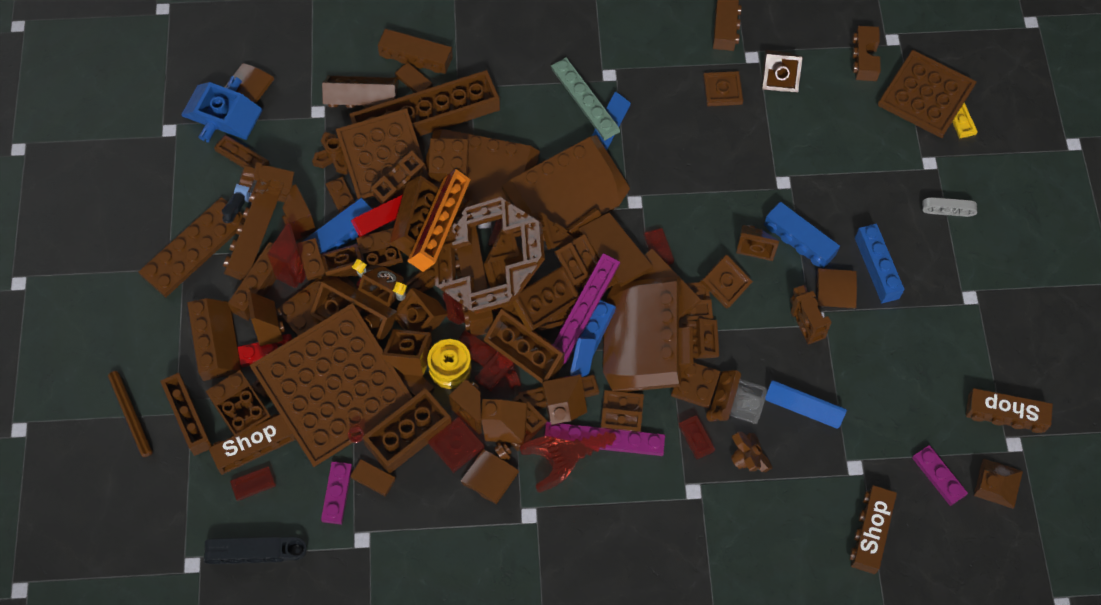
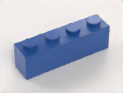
M360 198L303 241L316 238L320 254L344 248L350 241L356 240L359 237L351 220L372 209Z
M779 202L766 216L764 226H766L768 231L778 235L784 243L790 244L799 254L810 259L815 266L824 269L837 255L840 245L782 202Z
M873 224L859 228L855 240L881 303L900 299L904 287L878 225Z

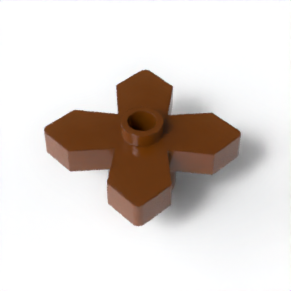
M325 132L321 139V144L325 150L315 153L312 160L313 166L325 168L333 163L336 172L347 175L349 171L339 139L336 138L335 134Z
M737 432L732 435L739 449L734 451L731 458L738 469L748 467L749 471L759 469L761 472H767L772 469V465L762 453L760 442L754 433L745 435L743 432Z

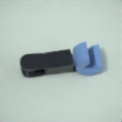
M236 184L233 196L222 209L223 222H233L245 201L249 202L248 200L251 195L248 192L249 187Z

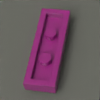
M930 445L912 457L950 506L968 494Z
M331 463L321 521L324 523H343L352 464Z

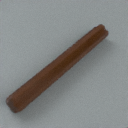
M118 371L110 372L108 374L109 380L142 457H148L152 454V450Z

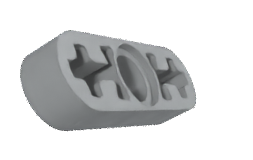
M926 198L922 201L923 212L927 214L965 217L977 214V203L975 201L944 198Z

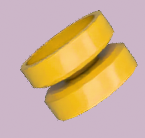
M453 339L441 340L429 350L427 357L430 377L435 384L442 388L453 389L457 388L465 379L468 380L472 371L470 352L463 343Z

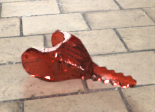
M606 431L604 435L598 433L596 437L592 435L589 439L583 437L581 441L578 439L570 441L543 436L524 443L520 447V452L522 455H541L552 466L550 475L535 486L537 492L540 493L564 481L581 458L584 459L586 454L591 456L592 452H598L599 448L605 449L606 445L612 446L613 441L616 440V435Z

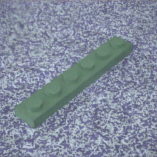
M567 58L551 65L552 71L604 141L620 132L618 125Z

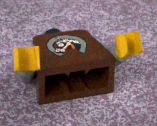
M356 259L352 268L357 270L361 278L358 288L360 292L388 307L391 306L396 298L400 301L405 299L407 285L403 284L404 278L399 271H391L383 266L367 270L365 268L367 264Z

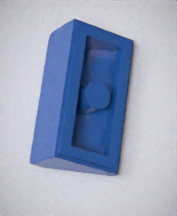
M586 336L578 338L570 376L581 374V377L589 375L596 339Z

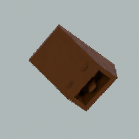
M240 370L206 390L211 402L235 438L271 417Z

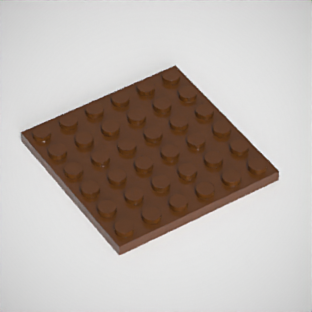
M353 303L250 365V368L313 467L366 435L413 398L394 367L382 358V348Z

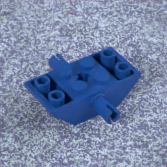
M231 76L226 88L211 82L197 85L181 115L205 125L198 136L202 141L206 139V142H210L214 131L217 129L245 140L248 139L262 112V108L243 94L236 92L242 83L239 78Z

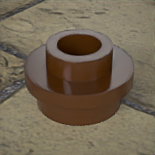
M498 442V446L494 448L502 460H509L511 458L509 454L512 451L506 443L501 444V442Z

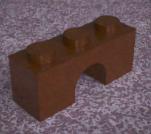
M858 26L856 33H853L852 43H855L852 57L855 58L853 73H855L856 80L877 81L881 72L880 56H872L867 53L877 51L880 42L879 27Z
M413 151L409 152L391 172L383 176L370 188V192L381 204H384L422 170L425 164Z

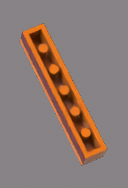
M457 169L443 179L409 256L408 262L422 272L436 263L471 180Z

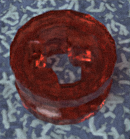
M512 370L511 374L505 373L511 390L514 389V386H521L515 370Z

